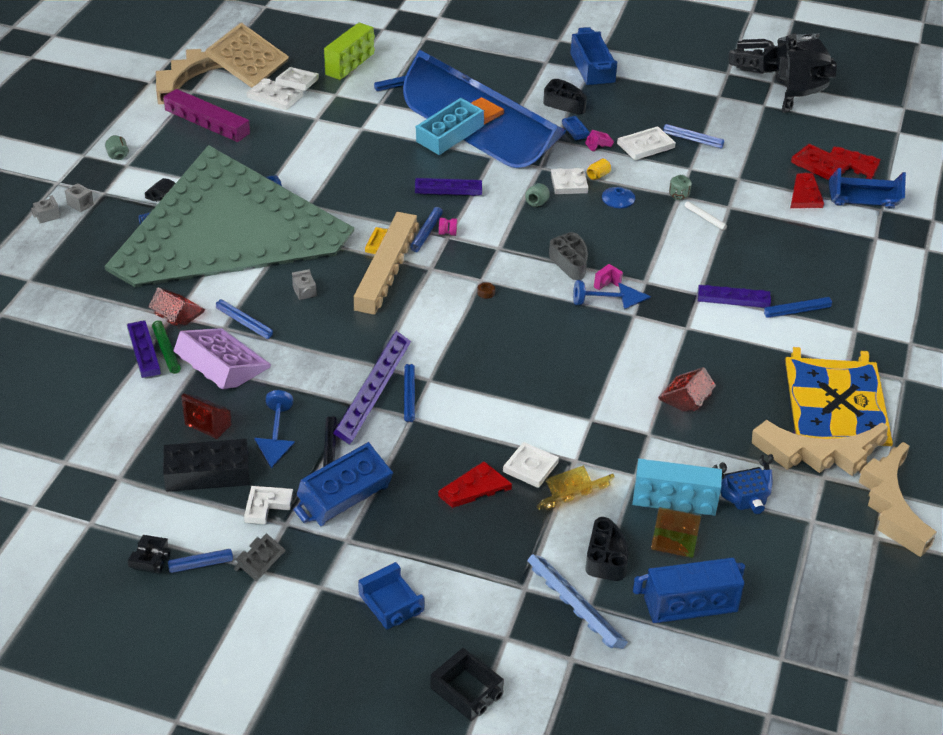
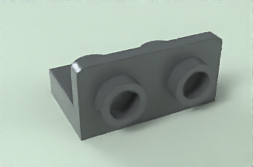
M266 533L261 539L256 537L249 545L251 549L248 552L244 550L236 558L238 563L234 570L238 571L242 568L257 582L286 550Z

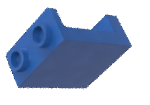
M397 562L358 580L360 597L386 630L400 625L403 621L413 616H418L425 610V597L422 594L417 596L401 577V567Z

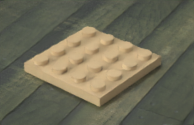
M243 23L238 24L205 51V55L251 88L262 79L272 75L289 59V56Z

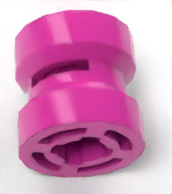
M440 218L439 235L450 234L451 236H456L457 219L447 220L446 218Z

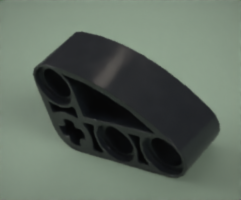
M552 79L544 88L543 104L545 106L578 115L585 113L587 97L575 85L561 79Z
M598 517L595 519L585 571L592 577L621 581L626 576L629 553L626 540L618 526L611 519Z

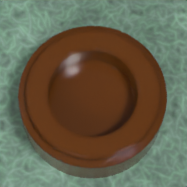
M489 282L479 284L477 287L478 296L484 299L492 298L495 295V286Z

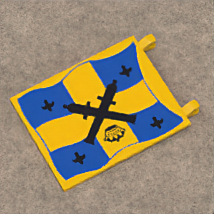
M792 348L793 353H791V357L785 358L795 434L821 439L845 438L866 432L878 424L884 423L888 426V438L881 446L893 445L877 363L869 362L868 351H861V357H859L858 361L801 358V348Z

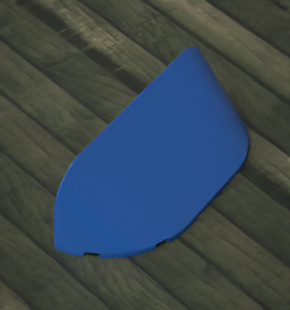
M420 49L406 74L403 85L405 101L411 110L426 119L459 98L471 103L482 97L503 108V115L486 123L482 128L463 140L509 167L523 168L533 164L567 131Z

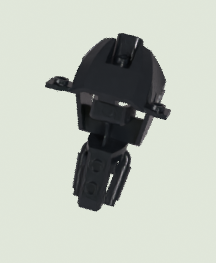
M792 33L777 40L778 46H775L772 41L766 39H743L737 42V49L729 52V64L741 70L761 74L776 71V80L787 87L782 105V113L792 110L794 97L816 94L826 89L830 83L829 78H836L837 68L836 61H833L834 58H831L824 44L818 39L820 33L798 35ZM744 49H755V50H753V51H745Z

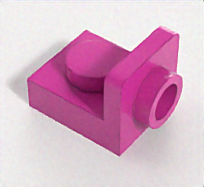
M596 130L591 131L585 142L591 151H595L598 145L601 147H612L614 143L607 133Z
M608 264L595 273L594 288L600 290L608 286L610 282L619 287L618 283L622 282L623 272Z

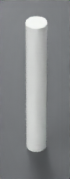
M687 201L685 203L687 209L721 230H726L727 225L691 202Z

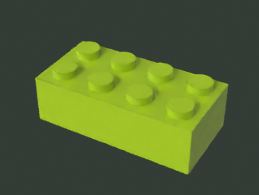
M358 22L324 48L325 75L341 80L372 56L375 52L374 27Z

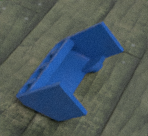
M837 168L829 178L831 201L835 205H845V203L878 205L892 209L905 199L906 172H902L892 181L841 177V168Z

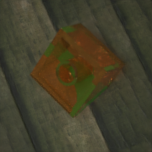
M659 507L651 549L693 558L701 515Z

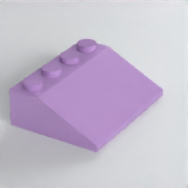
M222 328L180 331L174 348V352L182 360L190 363L194 369L202 372L207 379L215 382L221 389L238 387L271 366L269 362Z

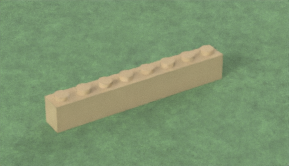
M396 213L354 295V311L375 315L377 309L381 308L383 297L387 296L389 285L392 286L394 275H397L399 265L403 263L404 254L408 253L409 244L413 242L414 234L418 233L419 223H417V215Z

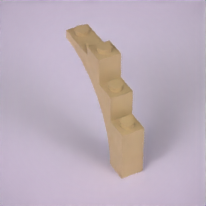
M187 49L186 59L171 60V70L156 71L158 104H164V96L175 89L179 90L191 78L223 67L205 55V52H201V49Z
M766 420L753 430L752 444L765 454H772L774 460L787 470L793 465H798L803 460L819 473L826 468H830L835 463L853 476L858 471L861 472L862 468L867 465V456L878 445L881 446L886 442L888 426L880 423L871 430L845 438L821 439L791 433Z
M902 442L897 448L893 447L886 458L882 457L880 461L873 458L865 465L861 472H859L861 474L859 483L870 489L868 506L880 513L878 518L880 523L877 530L921 557L932 546L937 531L925 524L911 510L899 489L897 471L906 460L910 447Z

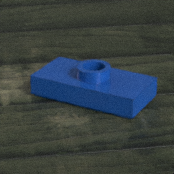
M577 116L562 119V125L575 140L584 139L590 135L588 129Z

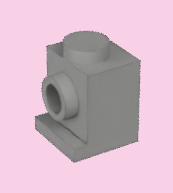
M53 195L49 196L50 199L33 203V208H31L34 218L37 217L40 224L60 219L58 204Z
M310 269L292 273L293 288L299 300L317 296L316 284L311 276Z

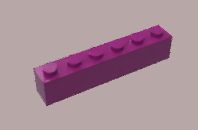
M175 89L163 97L165 111L231 140L239 142L250 134L248 119L181 90Z

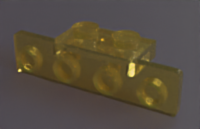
M584 465L555 475L546 480L553 496L541 500L537 507L538 509L545 507L548 510L557 506V503L560 501L567 503L574 500L576 495L586 496L598 487L602 490L611 485L610 482L615 476L610 474L591 481Z

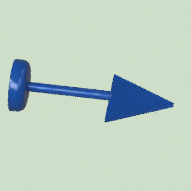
M576 280L573 288V302L577 306L584 303L585 296L621 297L623 307L627 309L650 299L651 296L621 283H618L620 293L586 291L585 283L582 280Z
M282 390L269 392L265 399L266 405L271 410L276 411L272 439L254 438L270 468L295 443V441L277 440L280 412L289 410L293 405V396Z

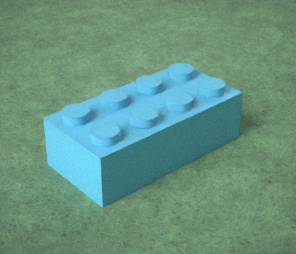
M459 98L415 126L416 142L440 155L484 126V110Z
M638 458L632 505L716 516L721 491L722 469Z

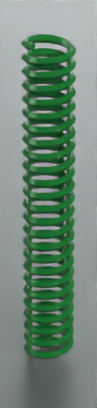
M155 321L152 324V328L169 371L174 374L178 373L181 367L162 321Z

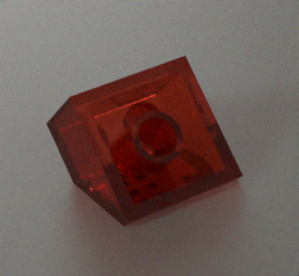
M159 287L148 306L154 310L153 314L161 318L165 316L168 318L167 322L175 326L177 324L187 325L205 311V308L182 295Z
M702 367L676 376L658 398L660 401L682 411L697 410L703 405L702 402L712 394L711 391L715 388L716 384L706 369Z
M185 393L181 395L185 425L215 439H218L232 425L230 410L225 407H221L199 396Z

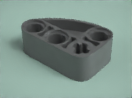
M574 232L551 239L549 258L571 279L582 280L586 274L588 250L584 240Z

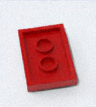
M811 144L805 146L792 156L791 162L798 167H802L826 180H829L837 168H841L842 175L850 168L851 164Z

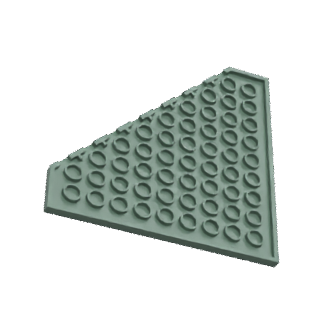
M208 145L105 265V270L133 287H142V284L153 283L154 285L167 283L168 280L192 279L194 278L193 276L204 275L205 277L217 275L219 272L243 271L244 268L254 267V269L268 267L269 264L279 263V265L293 263L294 260L300 259L306 261L318 259L319 256L328 255V257L336 256L354 232V227Z

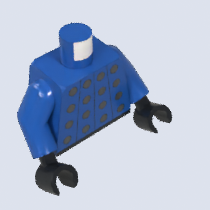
M764 454L760 456L759 463L763 466L764 470L756 467L723 474L727 471V465L721 462L719 464V468L722 469L721 496L734 504L739 510L751 508L754 514L762 513L765 509L764 505L767 502V497L771 495L773 486L772 469L769 466L774 460L773 455H768L769 462L764 460Z

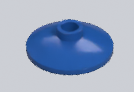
M612 187L602 193V200L606 205L613 208H627L634 204L635 195L626 188Z

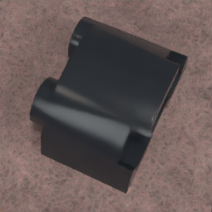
M162 178L145 192V198L154 202L157 199L161 201L174 186L175 182Z
M142 535L138 542L137 551L132 552L128 559V566L134 570L161 574L164 562L169 561L171 556V548H168V538Z

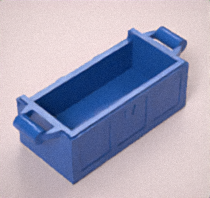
M591 27L578 28V33L572 34L570 54L586 85L616 82L618 62L613 59L607 45L601 37V31L595 32Z
M367 442L301 479L297 491V496L301 501L294 508V512L303 523L317 521L320 526H323L326 521L367 499L379 490L388 488L393 472L373 446ZM302 505H304L306 509L309 511V513L312 515L311 518L301 507Z
M734 558L650 568L648 569V574L635 577L633 593L644 594L653 623L738 612L744 587L743 574L745 565L743 563H736ZM646 580L645 588H642L643 581Z

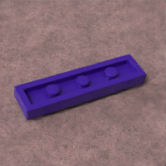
M416 178L415 193L482 195V180Z
M698 285L697 302L765 308L771 305L770 291Z
M146 321L128 323L127 329L141 378L161 374Z

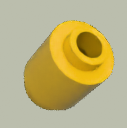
M604 158L594 162L587 168V175L592 180H598L611 172V164Z

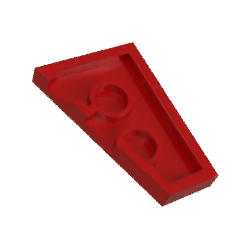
M834 146L830 152L850 162V168L854 169V173L858 175L862 173L867 176L866 179H873L881 159L874 156L849 151L842 147Z
M813 173L797 174L790 208H823L824 201Z
M482 462L440 489L438 497L454 508L473 502L477 497L483 495L489 497L502 489L505 491L511 490L512 483L486 462Z

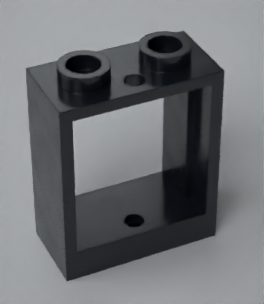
M461 648L431 674L430 689L470 721L484 714L487 707L491 703L497 702L504 693V679L465 648ZM464 670L488 688L472 703L448 685Z

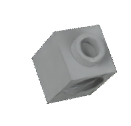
M79 183L65 190L67 205L77 211L83 212L94 205L92 191Z

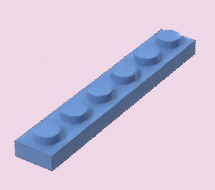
M534 554L529 557L527 561L533 566L532 571L547 580L545 582L546 585L552 590L557 591L560 594L559 598L564 603L571 605L574 608L573 612L578 617L585 619L589 623L587 625L589 629L603 637L602 641L610 648L620 649L626 646L628 641L544 557Z

